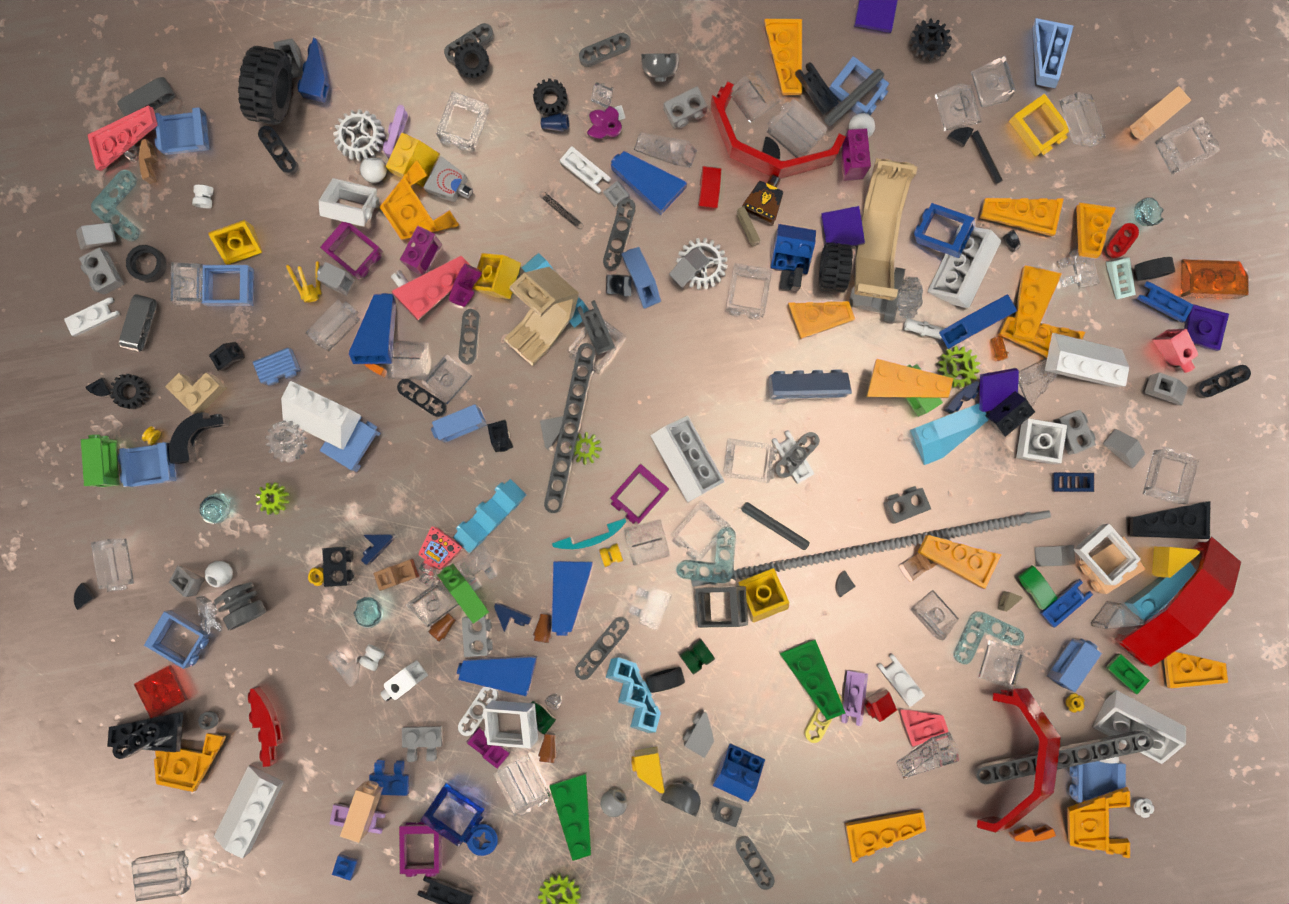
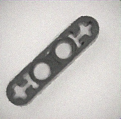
M623 199L618 206L603 258L604 267L608 271L617 270L622 260V253H624L636 212V205L631 199ZM630 204V208H632V210H628V218L619 217V215L624 216L625 211L623 206ZM620 221H624L628 227L626 230L620 231L617 229V224ZM613 240H621L622 246L619 249L613 248L611 245ZM609 250L614 253H620L619 256L615 254L614 260L617 263L609 266V262H607L612 257V253H609Z
M617 617L577 664L575 674L579 679H588L627 633L629 622L626 618ZM617 621L620 623L624 621V627L626 629H620L617 632V634L620 635V637L617 638L616 635L610 632L609 630L612 628L614 631L617 628ZM606 635L614 638V643L611 646H606L603 643V638ZM598 650L601 652L602 657L599 661L591 659L592 651ZM586 658L590 663L596 665L594 668L591 665L587 669L589 674L580 675L581 670L579 667L586 666L588 663L584 661Z

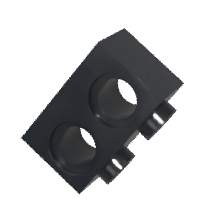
M350 546L322 548L324 587L352 585V581H354V571L351 570L353 551L350 550ZM338 551L342 554L340 562L335 560V554ZM338 571L343 573L342 581L336 579Z

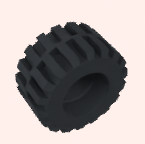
M826 242L824 245L819 268V287L821 291L845 293L847 290L853 258L850 244Z

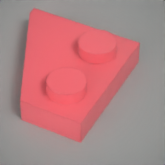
M899 709L911 746L949 735L943 715Z

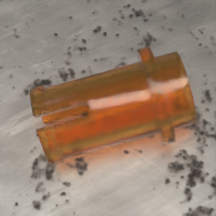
M998 336L997 339L996 337L990 339L995 352L994 358L997 361L1008 359L1009 352L1006 351L1003 336Z

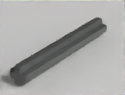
M876 69L824 118L825 123L828 126H832L883 79L884 73L880 69Z
M746 502L742 507L744 513L802 550L808 548L810 544L808 540L752 504Z

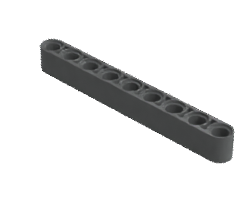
M589 343L581 344L577 350L544 507L549 513L560 512L564 505L596 357L595 349ZM586 348L592 350V354L588 358L582 356V351ZM586 367L588 369L587 375L579 376L577 374L578 369ZM576 386L584 388L582 395L577 396L573 393ZM572 405L580 407L579 412L575 415L569 412ZM572 423L576 429L573 433L568 434L565 431V427L567 424ZM565 442L571 444V450L568 453H564L561 450V446ZM561 461L567 463V469L564 472H559L557 469V465ZM556 480H561L563 483V488L560 491H555L553 488V483ZM552 499H556L559 502V507L556 510L549 508V502Z
M1137 730L1062 746L1059 748V754L1067 753V760L1064 762H1059L1058 760L1057 770L1147 751L1153 747L1154 740L1150 734ZM1145 735L1146 743L1139 745L1138 738ZM1125 740L1127 745L1124 749L1120 750L1118 742ZM1101 744H1106V752L1099 754L1098 747ZM1085 748L1087 755L1084 758H1079L1078 751ZM1038 752L980 764L975 768V776L982 784H992L1034 775L1036 773ZM1027 761L1028 768L1026 770H1019L1020 762ZM1003 765L1009 767V771L1005 775L999 773V769ZM984 769L990 772L989 777L986 779L980 778L979 775Z

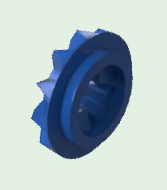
M478 824L468 832L467 846L475 855L486 856L495 850L498 843V835L494 828L488 826V824ZM485 832V839L488 842L485 841L480 847V840L477 837H481Z

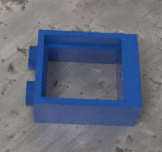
M931 203L929 209L926 208L923 213L921 225H918L915 229L914 236L917 243L960 258L976 225L975 218ZM934 214L963 223L953 245L925 235Z

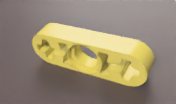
M818 707L804 731L805 737L811 743H817L823 738L832 719L824 722L819 721L818 713L821 711ZM814 721H816L819 725L823 726V728L821 729L820 727H818L816 731L818 733V736H813V738H810L811 734L809 733V731L815 730L816 725L813 723Z

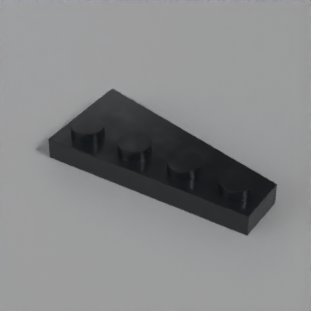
M1211 501L1130 517V536L1209 540Z
M183 712L111 726L108 730L107 747H113L116 742L149 723L160 722L165 727V735L162 739L143 750L180 752ZM154 728L155 730L153 732L148 733V735H154V733L156 732V728ZM139 735L136 737V744L138 746L142 744V738Z

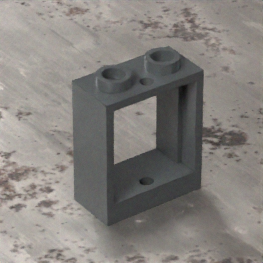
M746 586L703 587L695 589L698 628L742 627L748 625ZM730 592V621L711 620L710 593Z

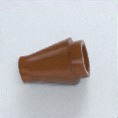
M447 613L443 618L431 625V629L428 632L440 642L442 639H445L456 620Z
M540 614L533 633L534 641L549 643V640L552 639L551 615Z
M544 735L538 754L540 757L539 762L555 763V758H557L556 735Z

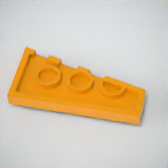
M876 359L866 397L948 398L954 378Z

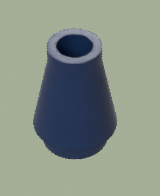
M562 112L541 118V128L561 132L569 130L568 114H563Z

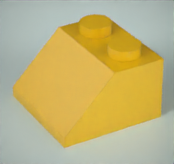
M401 132L386 168L391 174L403 178L418 160L427 176L415 184L424 187L440 153L420 140Z
M481 253L477 269L482 274L472 289L494 297L510 299L513 293L510 290V286L519 275L521 263L505 255Z
M774 568L738 582L739 586H746L747 611L753 623L789 609L790 602Z
M658 746L635 750L634 756H631L633 772L637 771L638 778L659 793H665Z

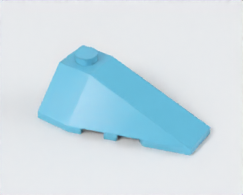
M979 403L910 430L924 465L944 458L988 421L985 416L986 412L979 410Z
M1189 562L1171 578L1159 577L1124 603L1141 625L1165 608L1196 570Z

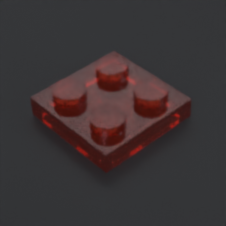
M171 665L134 684L150 718H154L188 700Z

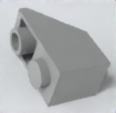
M1156 373L1150 375L1145 394L1183 405L1188 387L1177 378Z
M703 709L701 713L698 712L694 717L693 723L695 724L691 730L688 729L683 740H685V747L705 758L714 743V737L707 711Z

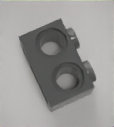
M916 486L906 489V493L899 496L896 493L887 497L888 501L883 503L892 524L931 510L923 488L917 489ZM914 495H917L920 500L917 506L911 502ZM896 502H899L902 506V510L899 513L895 512L893 508Z

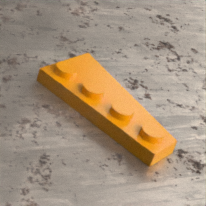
M764 19L782 95H801L802 84L796 77L795 72L798 69L802 70V19Z
M985 198L979 218L1054 236L1064 198Z
M1026 265L1022 268L1013 338L1026 341L1034 339L1062 273Z
M1008 316L998 335L1048 357L1052 333L1082 340L1085 332L1042 323L1039 325L1034 339L1026 341L1012 337L1015 318Z
M925 535L918 550V553L982 589H986L1002 555L931 535Z
M922 809L845 823L852 863L865 855L870 856L874 854L875 851L881 848L893 846V843L899 840L904 841L926 831Z

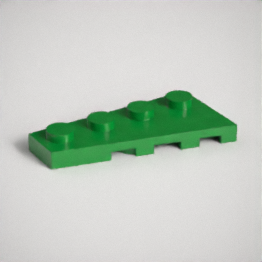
M816 639L780 653L827 721L846 714Z
M586 772L549 785L572 861L591 855Z

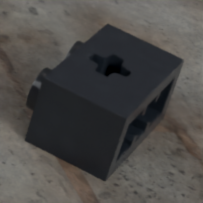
M1014 391L985 416L992 426L1006 437L1032 416L1035 410L1026 398Z

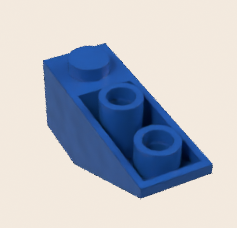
M313 37L312 44L310 43L308 46L307 61L303 64V76L298 81L297 88L303 98L325 103L330 84L321 45Z

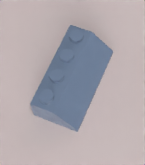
M841 369L831 370V373H823V370H812V373L805 374L804 370L793 371V374H785V371H774V374L769 376L770 399L846 398L852 394L848 373H843Z

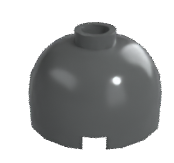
M679 53L641 54V63L645 74L655 78V81H666V77L673 76L678 69Z
M685 780L683 783L675 782L670 784L660 799L695 817L701 804L699 793L693 789L694 785Z

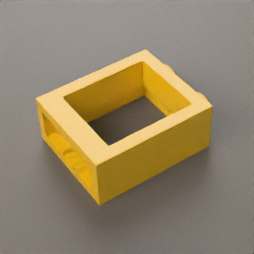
M1045 93L1009 120L1035 157L1041 153L1043 156L1053 149L1052 145L1056 142L1058 145L1068 138L1067 134L1072 130ZM1039 108L1043 109L1060 132L1043 145L1024 121L1025 118Z

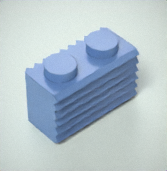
M289 347L253 361L260 382L268 386L279 383L278 380L283 377L286 379L295 377L297 375L296 372L301 371L293 349Z

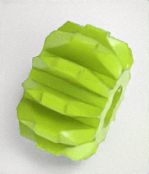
M585 432V438H582L579 433L578 438L580 440L577 441L574 457L579 455L576 459L577 463L583 458L584 465L587 464V458H589L591 463H594L593 455L596 458H600V455L595 453V451H602L601 447H595L601 441L593 442L596 437L594 434L588 439V432ZM586 443L587 446L589 444L591 445V447L589 448V453H586L585 451L583 453L581 452V449H583V444Z
M274 482L273 485L266 483V488H259L262 494H256L255 496L260 498L256 502V505H262L260 511L266 510V513L271 515L272 513L279 514L280 510L286 509L283 504H289V500H285L289 493L284 492V486L279 487V484ZM271 495H275L273 497V499L275 500L274 502H270L272 500V498L270 497Z

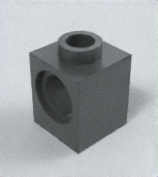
M719 797L718 801H714L711 812L713 813L714 820L736 827L742 812V806L736 802ZM729 807L731 812L728 815H722L720 813L721 809Z

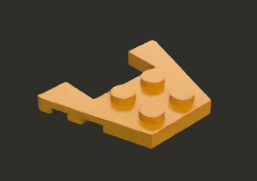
M418 160L380 206V209L401 240L411 238L417 226L434 232L459 225L450 210L433 220L414 192L411 185L427 176Z
M206 733L202 752L181 748L180 752L155 751L156 784L190 792L196 791L225 741L226 736Z
M1128 787L1067 807L1068 842L1070 846L1092 851L1097 849L1105 851L1106 854L1113 855L1116 853L1121 854L1122 857L1130 858V841L1128 838L1109 839V808L1130 807V790Z

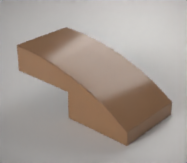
M143 139L139 151L140 172L142 179L152 184L157 182L151 164L157 163L158 159L153 144Z
M916 553L900 564L899 567L908 581L911 582L927 570L932 569L937 563L920 553Z
M413 559L373 573L379 591L419 577Z

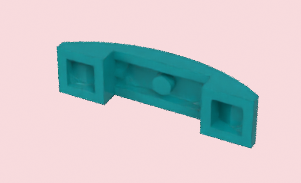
M624 518L607 524L609 532L575 544H573L572 538L569 537L552 543V546L559 549L590 547L613 536L627 521Z

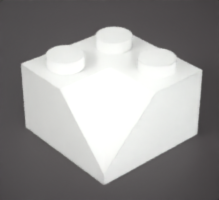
M1027 419L1021 424L1016 458L1048 464L1062 463L1067 425Z

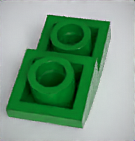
M1031 565L1018 576L1025 591L1031 593L1038 608L1044 610L1057 599L1054 591L1035 566Z

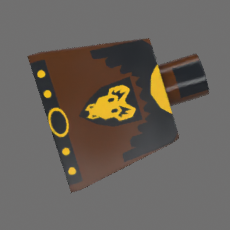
M771 175L767 183L759 181L742 205L747 213L774 225L783 196V191L777 188L781 179Z

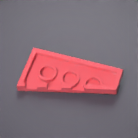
M146 106L87 135L96 170L103 171L158 126L153 107Z
M459 256L391 292L417 320H420L451 292L465 263L470 264L462 256Z

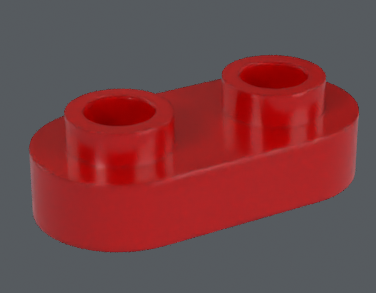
M1126 223L1117 230L1106 246V251L1110 257L1119 258L1126 254L1139 236V229L1135 224ZM1125 231L1129 233V237L1125 236ZM1113 246L1118 248V252L1114 251Z

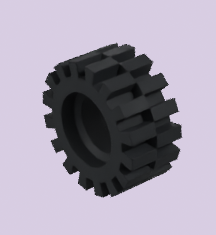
M475 42L461 45L455 53V67L465 77L476 78L483 75L489 66V56L486 49ZM467 53H475L478 56L479 63L475 68L466 66L464 58Z
M548 78L547 82L544 79L542 84H537V88L533 90L536 109L540 110L541 114L545 113L546 116L562 113L561 110H565V105L568 103L567 92L561 82L558 83L556 79L552 81L551 78ZM546 92H555L558 96L557 101L553 104L545 103L543 96Z
M132 374L119 375L120 378L116 377L114 379L116 382L111 383L113 389L109 388V392L113 393L110 395V398L114 399L113 402L118 404L117 406L136 409V407H142L141 403L145 404L147 402L145 397L149 398V394L146 393L150 390L146 387L148 384L144 382L143 378ZM132 384L136 388V393L133 398L127 399L123 394L125 386Z

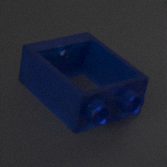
M445 783L420 821L460 847L463 842L467 844L473 835L470 832L473 826L478 827L484 818L481 816L484 809ZM446 796L475 814L462 835L433 816Z

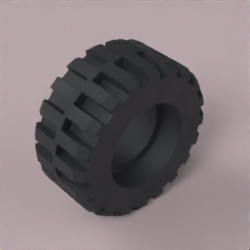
M253 46L247 50L240 68L241 72L238 80L240 110L243 116L250 121L277 125L284 120L290 106L291 90L293 87L291 60L288 54L282 50Z

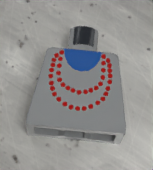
M440 156L423 187L428 194L456 202L459 195L468 199L473 192L471 187L465 185L467 182L466 175L442 156Z

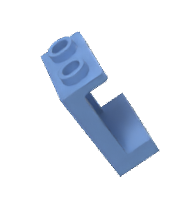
M200 107L192 108V113L166 116L155 113L158 124L154 128L157 136L155 138V146L161 153L172 155L210 150L207 116Z
M360 417L344 450L326 441L320 449L322 453L355 472H358L361 465L358 463L374 437L381 434L376 430L377 426L369 421L367 423L362 422V417Z
M163 442L151 446L119 449L118 462L121 465L120 480L123 486L138 487L177 481L175 464L170 463V443Z
M1096 761L1069 768L1070 776L1072 777L1069 793L1072 799L1077 802L1090 800L1126 787V764L1120 761L1119 763Z

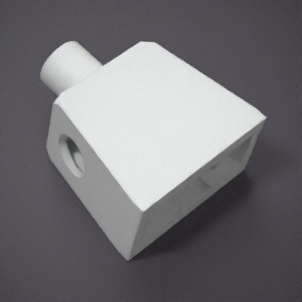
M416 660L384 684L385 689L381 692V696L385 701H389L392 698L396 700L426 678L428 674Z

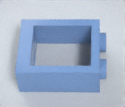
M854 56L829 87L835 98L840 102L849 95L841 86L854 70L866 79L874 72ZM882 79L875 85L879 90L866 106L858 101L850 109L856 114L866 113L871 115L877 107L875 103L878 99L882 101L889 92L886 90L889 83Z
M202 265V271L199 273V279L202 282L199 299L202 304L206 306H253L254 269L249 265ZM213 274H240V299L213 300Z
M474 404L433 421L431 431L435 439L438 438V440L446 443L485 427L487 423L481 408Z
M169 610L163 612L144 646L185 669L196 664L199 659L198 654L200 650H203L209 642L207 638L210 633L174 611ZM173 621L199 635L187 658L161 644Z
M1072 638L1047 674V677L1062 688L1076 692L1102 653L1097 650L1098 646L1093 642L1085 641L1082 638L1080 640Z

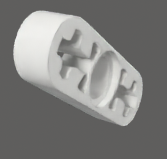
M485 686L481 689L458 724V730L462 735H472L483 720V714L480 716L475 715L473 707L481 705L484 709L487 706L484 702L478 700L479 698L481 700L485 698L486 693L484 691L493 690L492 695L494 698L489 697L486 701L489 704L492 700L495 701L497 699V689ZM471 717L478 720V722L474 720L470 725L472 730H464L465 726L463 723H468Z

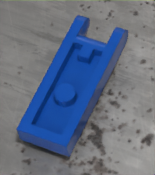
M1146 281L1144 286L1151 290L1147 297L1139 295L1137 299L1180 322H1185L1193 304Z
M1081 579L1074 582L1054 602L1040 612L1053 628L1057 627L1093 595L1091 591L1083 595L1078 589L1083 583Z

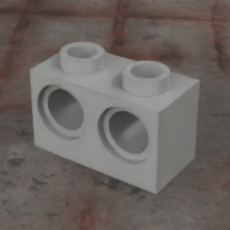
M698 86L663 104V110L673 129L686 126L689 123L688 121L694 118L698 120L704 117L708 108ZM692 102H696L700 106L698 108H692L690 104ZM679 110L683 114L677 117L673 112Z
M99 247L79 258L82 263L80 267L90 279L89 284L95 292L105 295L124 285L110 255L104 249ZM98 260V265L94 268V262ZM107 277L106 283L102 284L103 278Z
M327 262L323 266L321 265L317 271L318 281L347 296L355 280L350 274Z
M1081 410L1053 420L1054 423L1067 425L1064 446L1068 455L1079 453L1096 445L1095 435L1092 430H1089L1087 425L1088 419ZM1071 418L1076 422L1074 428L1069 424ZM1078 436L1083 438L1082 445H1079L1077 442Z
M488 615L478 620L482 624L481 631L473 629V623L468 616L462 618L464 657L487 656L490 654V650H493L492 639H489V631H491L492 626ZM476 640L483 643V649L480 651L474 648Z

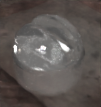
M133 145L124 153L126 158L135 161L139 159L140 149ZM129 149H130V150L135 151V153L133 154V153H130V152H128V151H129Z
M557 693L550 694L545 700L546 705L553 710H558L562 704L561 696L556 697Z

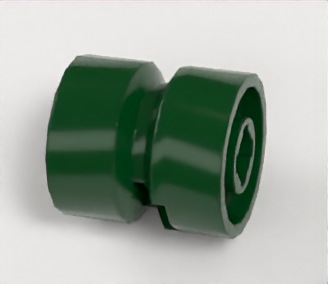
M702 639L692 644V649L687 648L679 654L693 675L702 669L703 664L708 665L715 660V657Z

